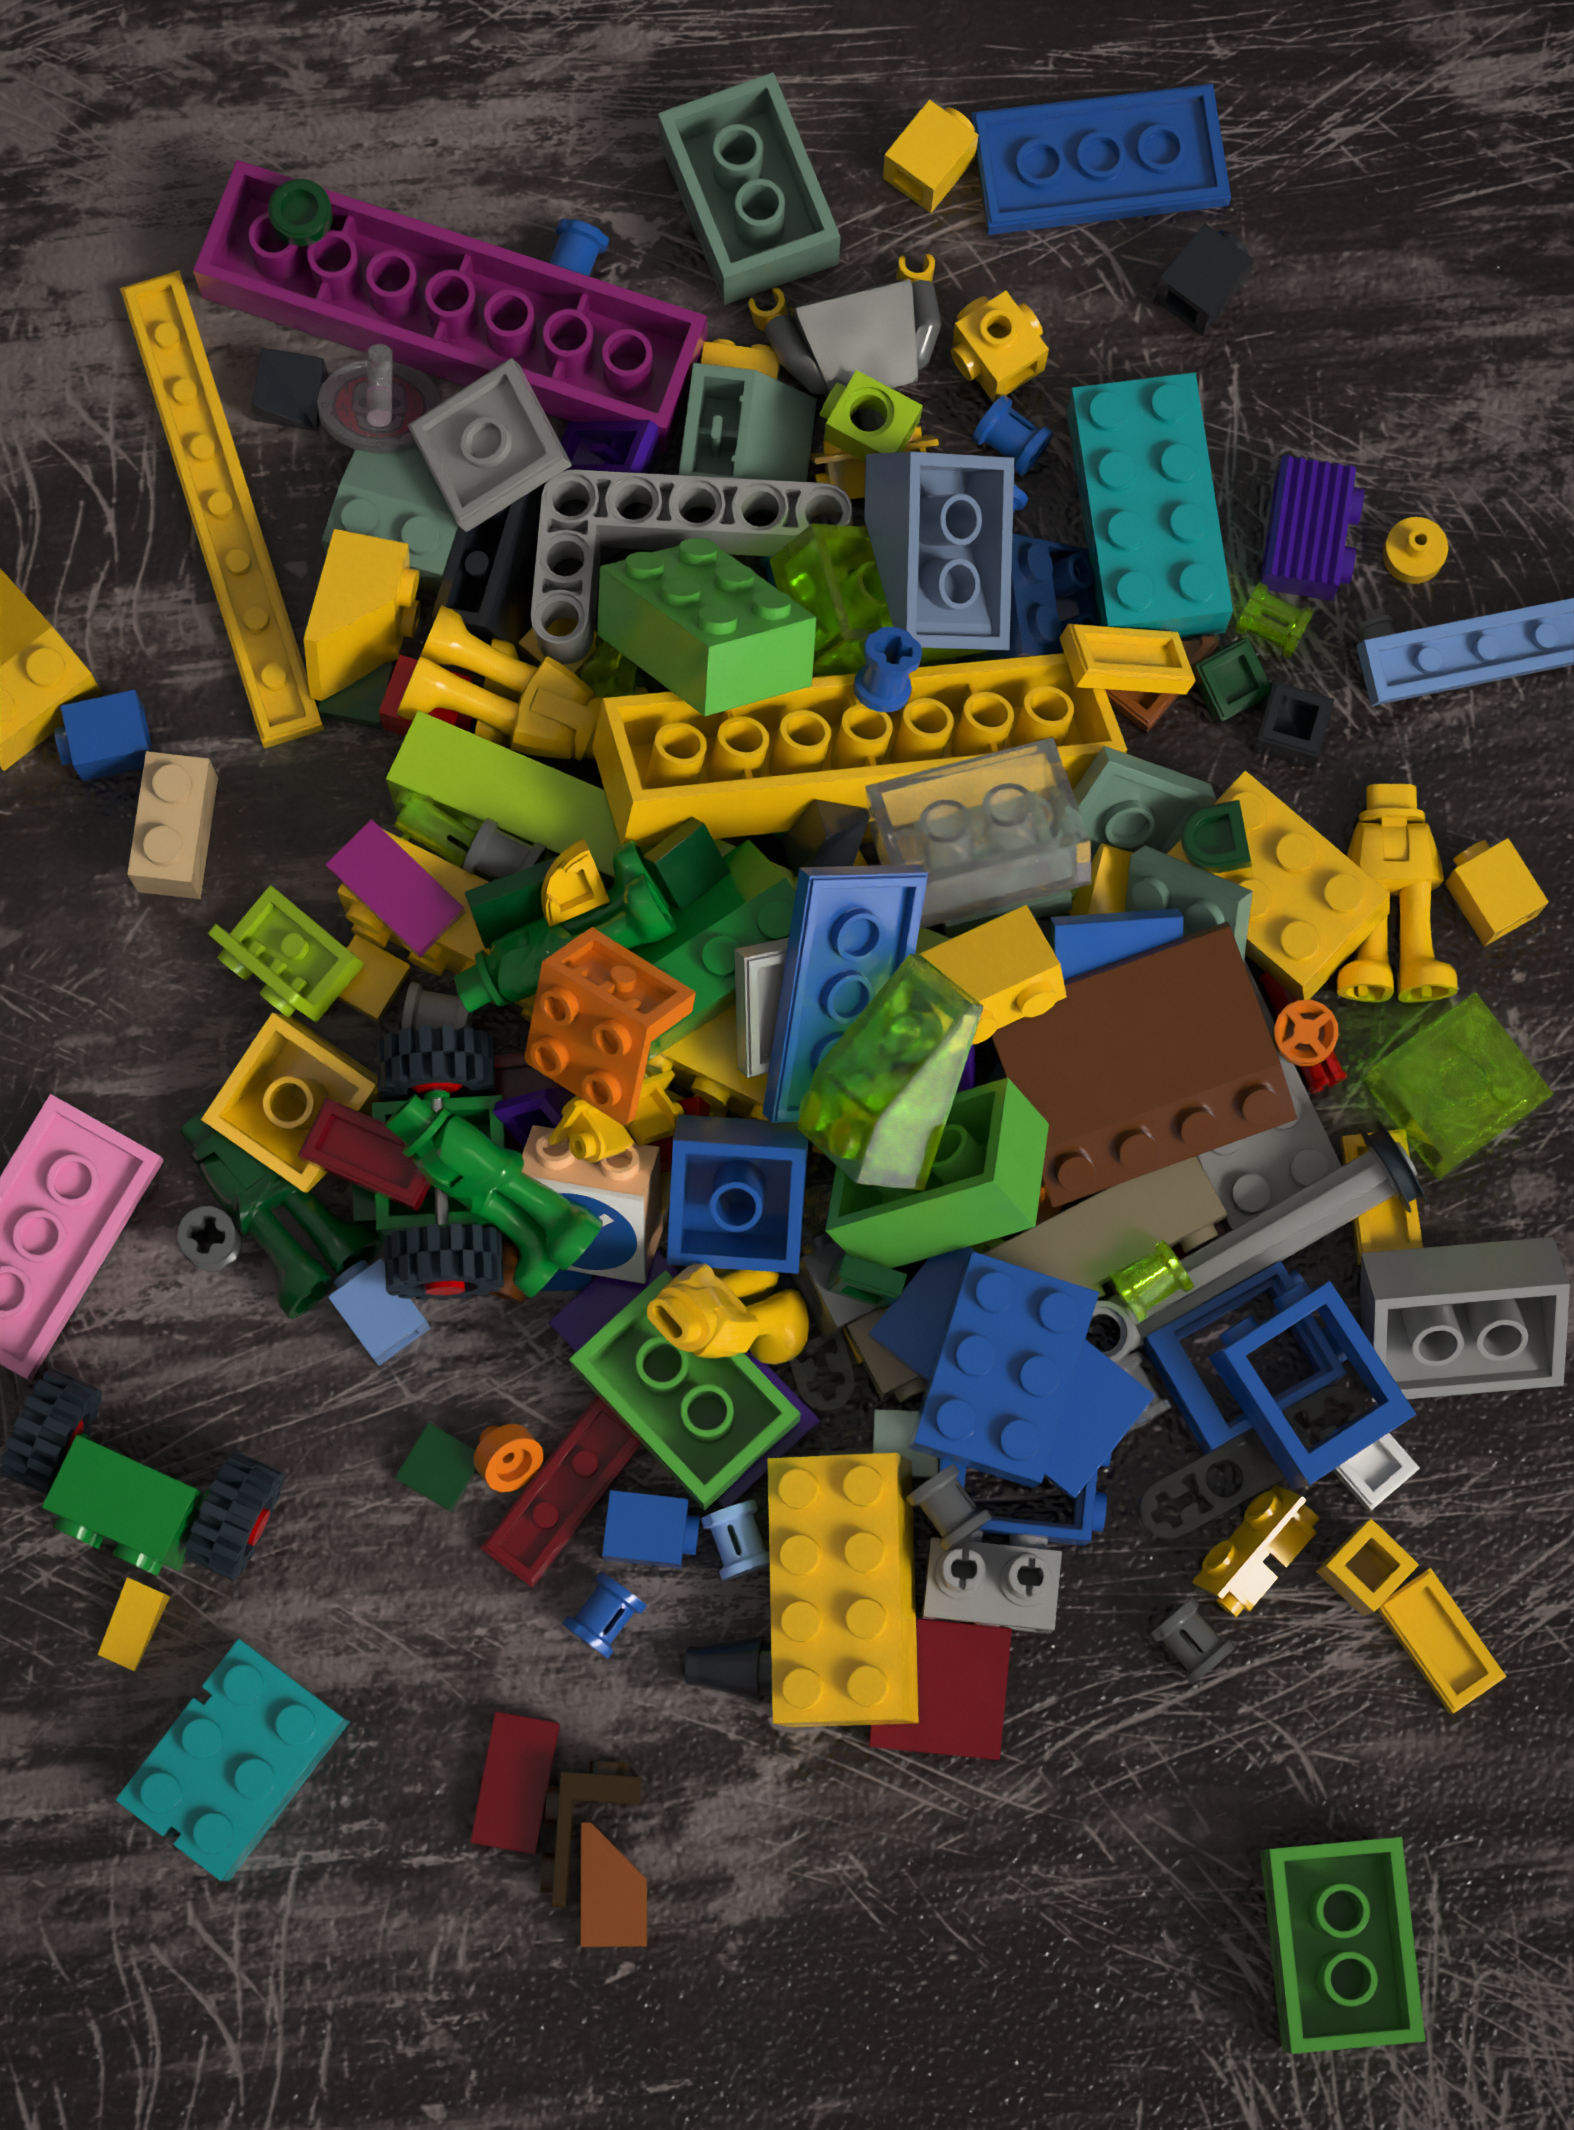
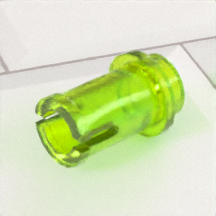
M412 793L393 824L394 827L403 832L401 839L407 841L412 837L460 867L466 859L467 852L449 842L447 836L451 835L471 847L478 831L469 828L432 805L433 797L429 794L423 799Z

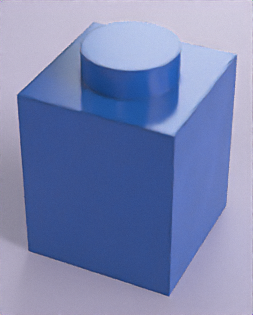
M136 690L61 706L64 726L54 728L59 756L63 765L73 764L82 782L144 768L146 751L153 752L144 706Z
M610 1490L602 1553L604 1561L682 1569L683 1554L696 1555L700 1516L688 1515V1499Z

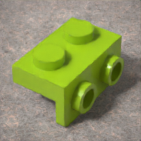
M271 885L230 934L216 923L207 933L224 947L217 958L245 981L253 973L266 983L259 994L288 1018L297 1009L317 1023L365 965L363 961Z

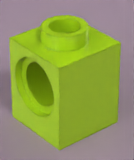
M856 370L847 387L839 382L835 384L823 405L820 416L827 419L824 440L865 463L866 454L903 452L920 423L923 405ZM870 408L880 413L885 423L875 431L866 432L858 429L852 423L850 417L857 410Z

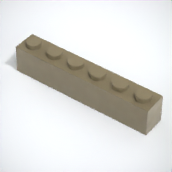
M1195 1156L1112 1186L982 1255L1098 1291L1097 1300H1100L1106 1295L1101 1286L1124 1274L1128 1284L1135 1282L1162 1266L1158 1258L1159 1255L1178 1245H1181L1183 1251L1187 1254L1216 1239L1219 1234L1215 1226L1222 1223L1227 1212ZM889 1307L885 1309L878 1308L847 1324L846 1333L881 1401L895 1394L899 1402L903 1403L925 1392L927 1382L868 1336L869 1332L889 1309Z

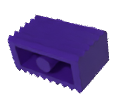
M1290 455L1282 456L1274 480L1259 582L1260 590L1333 601L1340 583L1350 585L1355 564L1356 547L1345 546L1348 524L1359 525L1365 493L1364 488L1354 487L1356 467L1352 465L1344 466L1340 463L1331 464L1328 461L1319 462L1315 459L1306 460L1303 457L1294 458Z

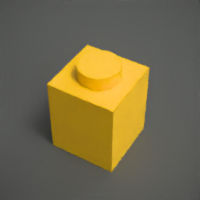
M929 99L885 153L883 179L932 213L975 160L979 135L974 132L975 129L972 123L962 113L950 107L944 110Z
M1509 838L1491 848L1486 840H1482L1461 852L1453 859L1457 868L1452 871L1444 883L1484 947L1537 917L1549 902Z
M1369 1519L1360 1524L1316 1572L1364 1617L1375 1612L1419 1564L1372 1519Z

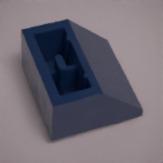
M1012 533L1010 650L963 649L965 663L1064 653L1059 637L1068 624L1100 626L1093 589L1094 575L1089 561L1088 549Z

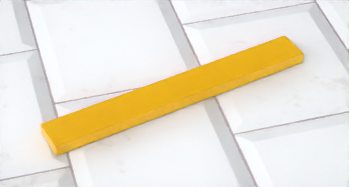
M180 271L122 287L120 290L264 749L324 731L314 699H310L306 670Z

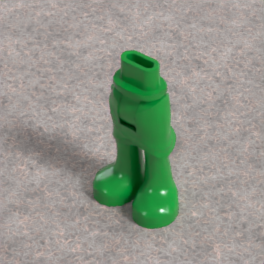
M630 840L614 850L613 868L616 879L614 885L606 890L610 900L609 903L552 927H549L544 916L493 941L490 944V955L484 950L475 954L476 964L454 975L458 995L466 1010L470 1013L493 1000L497 1006L501 1007L536 994L542 961L591 927L626 949L641 944L657 942L677 931L675 921L668 910L670 905L643 858L644 853L634 840Z
M414 1094L390 1117L385 1127L406 1144L401 1153L407 1158L412 1156L415 1166L431 1185L440 1189L446 1195L454 1197L466 1206L473 1215L481 1216L494 1224L518 1247L520 1255L512 1280L522 1293L528 1298H532L549 1282L559 1268L562 1271L568 1269L584 1253L603 1226V1220L587 1206L565 1198L523 1173L524 1159L521 1153L496 1145L471 1123L459 1115L455 1116V1113L445 1107L435 1112Z

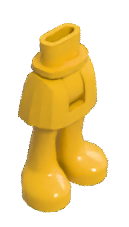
M441 605L396 715L413 721L418 710L426 714L434 708L453 710L475 718L510 736L511 750L534 756L571 759L575 749L573 758L581 761L584 754L595 758L592 744L602 698L596 697L594 691L584 681L548 656L539 667H535L488 645L467 631L462 617L458 613ZM438 664L455 665L477 673L520 693V699L517 703L496 695L454 675Z
M1412 784L1369 785L1366 787L1367 810L1361 812L1358 816L1359 822L1354 829L1347 857L1390 893V896H1399L1400 964L1397 977L1398 1000L1415 1003L1451 997L1458 990L1457 974L1450 964L1435 959L1430 924L1431 891L1438 888L1444 881L1443 869L1428 823H1425V813L1417 809V787ZM1388 915L1356 949L1354 961L1339 970L1337 975V993L1339 996L1361 1002H1384L1392 997L1394 993V980L1388 956Z
M706 1263L693 1264L670 1280L657 1297L647 1306L648 1319L666 1340L678 1349L692 1352L697 1357H730L747 1352L749 1349L752 1356L761 1363L775 1365L793 1360L802 1352L808 1341L809 1318L805 1301L800 1293L789 1288L768 1297L777 1285L778 1272L713 1268L712 1270Z

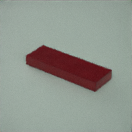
M597 1395L480 1547L481 1550L531 1588L535 1587L642 1446V1443Z

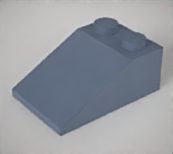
M925 452L866 454L864 519L893 627L908 631L921 644V648L1010 650L1014 458Z

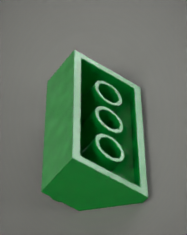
M747 840L723 856L730 873L681 912L670 905L668 910L675 921L677 931L657 942L641 944L628 949L696 992L692 1013L651 1042L647 1062L736 1004L734 949L789 937L796 891L787 878L750 840Z

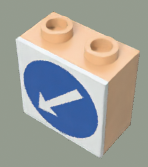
M533 1125L522 1154L524 1159L522 1172L565 1198L587 1206L603 1220V1226L584 1253L566 1270L646 1284L663 1230L660 1147L651 1145L639 1147L637 1143H634L625 1152L589 1163L584 1159L578 1160L572 1155L568 1137L563 1142L550 1145L548 1139L555 1129Z

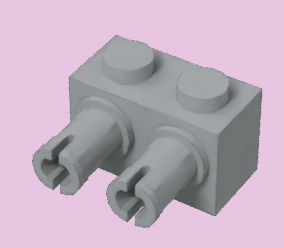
M975 1531L966 1539L944 1552L939 1545L942 1538L931 1537L928 1543L921 1619L1012 1628V1630L1045 1634H1051L1055 1630L1062 1551L1047 1550L1048 1539L1027 1535H1009L1008 1545L982 1543L983 1532Z

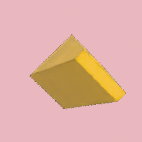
M1101 843L1072 902V910H1068V913L1071 916L1125 912L1130 856L1133 852Z
M127 1577L98 1655L136 1672L170 1596Z

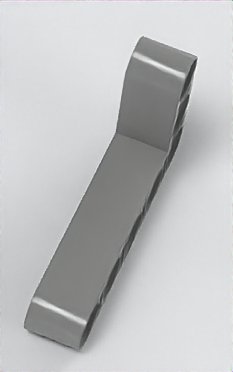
M590 470L562 471L545 484L541 500L531 607L532 627L538 647L545 657L548 656L562 665L575 663L584 658L590 651L594 639L602 547L664 550L679 546L686 539L707 538L728 554L831 559L845 553L852 543L854 528L851 501L842 489L827 483ZM578 499L588 503V507L584 512L577 516L569 517L558 512L559 508L569 500ZM633 503H643L651 507L650 512L641 519L630 520L621 516V512L625 507ZM698 506L708 507L714 511L712 517L703 523H692L683 518L688 510ZM763 509L772 511L778 516L773 523L762 527L753 526L746 521L751 513ZM821 513L834 514L841 520L837 526L829 530L815 529L809 524L813 517ZM573 558L583 563L581 569L571 576H560L552 572L557 563L564 559ZM561 618H569L578 622L575 630L566 636L557 637L547 632L552 622Z

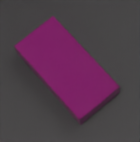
M372 819L325 864L327 870L419 958L465 913L464 907Z

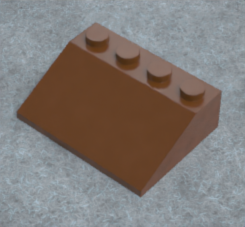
M1227 921L1064 980L1066 998L1057 1001L1045 1013L1035 1017H1023L997 1029L991 1036L1004 1077H1008L1049 1123L1041 1183L1053 1208L1298 1119L1279 1057L1232 929Z

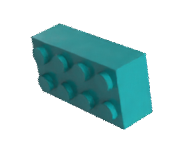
M1196 372L1073 387L1066 413L1086 546L1094 575L1093 589L1100 626L1178 632L1180 638L1225 633L1233 613Z

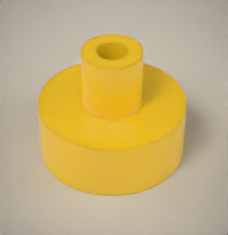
M1410 517L1398 522L1389 532L1383 546V561L1387 570L1396 579L1409 584L1424 583L1436 576L1448 554V541L1443 530L1435 522L1422 517Z

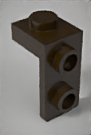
M590 1761L589 1774L561 1772L560 1786L548 1785L545 1825L557 1826L555 1853L543 1852L540 1892L552 1893V1907L566 1908L568 1904L575 1801L640 1805L642 1778L628 1776L629 1763Z

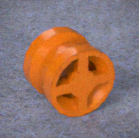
M1298 1000L1287 1005L1278 1015L1273 1029L1274 1045L1278 1053L1287 1062L1300 1067L1314 1066L1324 1061L1335 1048L1339 1036L1338 1023L1333 1012L1324 1004L1314 1000Z

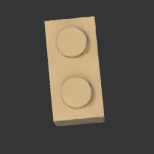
M146 751L128 868V876L138 892L201 899L218 776L210 759Z

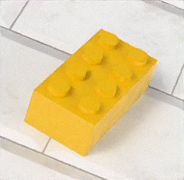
M896 1452L768 1458L773 1724L786 1727L919 1723L913 1506L906 1499L913 1492L912 1461Z

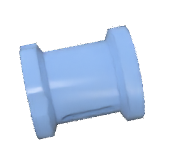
M755 1500L735 1504L701 1518L703 1528L712 1531L723 1563V1567L719 1570L722 1581L734 1579L770 1566V1554L765 1549L754 1518V1514L758 1510Z

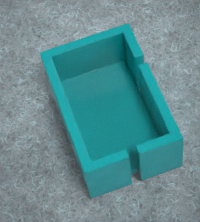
M239 1638L202 1686L212 1696L206 1703L193 1697L116 1798L118 1803L161 1836L173 1837L177 1831L180 1832L181 1835L173 1845L220 1881H230L350 1723L347 1718L250 1644Z

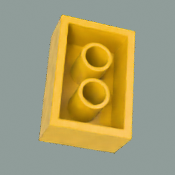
M1244 771L1214 804L1235 800L1240 801L1252 867L1212 874L1253 891L1245 955L1267 972L1297 1000H1309L1390 913V893L1253 776ZM1180 840L1167 855L1190 864L1183 853Z

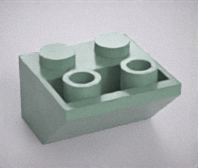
M693 363L679 475L807 482L817 398L757 370ZM704 506L694 507V508L710 509V508L704 507ZM765 509L751 513L752 515L778 517L772 511Z

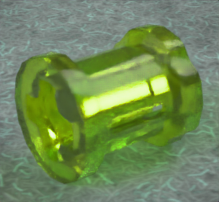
M1259 581L1234 631L1241 635L1249 631L1280 647L1281 655L1290 659L1316 609L1309 605L1301 609L1269 593L1268 584ZM1262 613H1266L1269 616L1287 624L1288 627H1284L1262 616Z
M597 635L595 641L597 652L594 659L584 666L581 673L582 681L594 691L596 697L610 698L634 695L637 688L635 674L639 666Z
M1163 1239L1154 1245L1155 1252L1126 1271L1121 1272L1115 1269L1108 1274L1117 1292L1139 1323L1148 1318L1147 1311L1164 1299L1178 1290L1188 1292L1195 1287L1182 1264Z

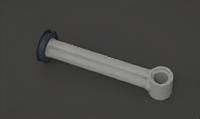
M1375 1120L1378 1131L1368 1135L1364 1129H1360L1368 1149L1364 1154L1118 1296L1114 1294L1103 1301L1097 1300L1091 1321L1100 1317L1109 1318L1115 1321L1121 1330L1118 1344L1112 1350L1102 1353L1119 1365L1129 1356L1131 1351L1145 1344L1144 1339L1147 1335L1279 1261L1286 1259L1393 1196L1397 1197L1409 1213H1411V1207L1408 1202L1418 1197L1426 1204V1197L1416 1178L1417 1171L1402 1145L1398 1141H1394L1379 1120Z

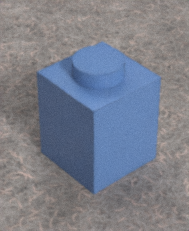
M381 1258L370 1266L366 1260L359 1261L335 1279L334 1284L338 1289L329 1295L328 1298L378 1366L431 1329L410 1298L404 1299L399 1298V1295L392 1296L388 1294L385 1281V1263Z

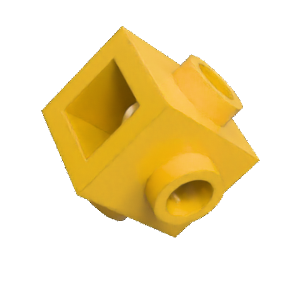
M1007 290L991 300L987 296H982L968 304L957 315L958 321L954 326L952 341L954 348L950 350L952 359L958 370L968 381H972L975 378L978 380L993 403L1002 395H1008L1045 371L1049 348L1040 337L1043 334L1040 322L1025 303L1017 306Z

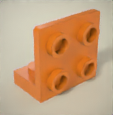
M591 927L542 961L525 1051V1061L528 1065L579 1098L584 1099L587 1103L621 1125H627L636 1117L651 1042L692 1013L696 992Z

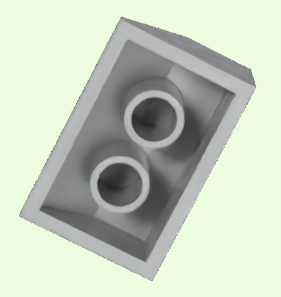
M1553 1237L1361 1253L1360 1309L1363 1332L1406 1399L1564 1386L1570 1282ZM1370 1394L1372 1402H1376Z

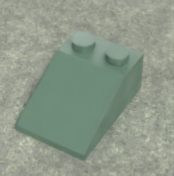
M417 445L404 451L381 454L355 450L340 482L321 541L326 555L334 529L408 543L410 569L419 570L417 589L438 595L458 524Z

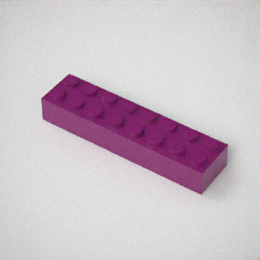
M236 160L193 270L202 298L464 386L472 384L510 358H513L521 366L545 413L571 422L651 420L658 425L659 450L664 453L668 452L690 392L693 363L701 362L704 341L708 342L706 315L327 189L324 190L328 194L333 212L330 230L320 241L308 246L291 245L280 239L274 232L268 213V204L276 188L294 178Z

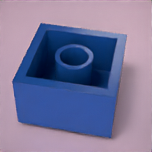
M679 1114L672 1149L667 1265L690 1266L706 1263L711 1268L798 1274L802 1248L809 1123H771L769 1120Z

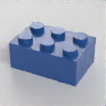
M972 1251L964 1263L908 1448L1031 1488L1041 1484L1099 1292Z

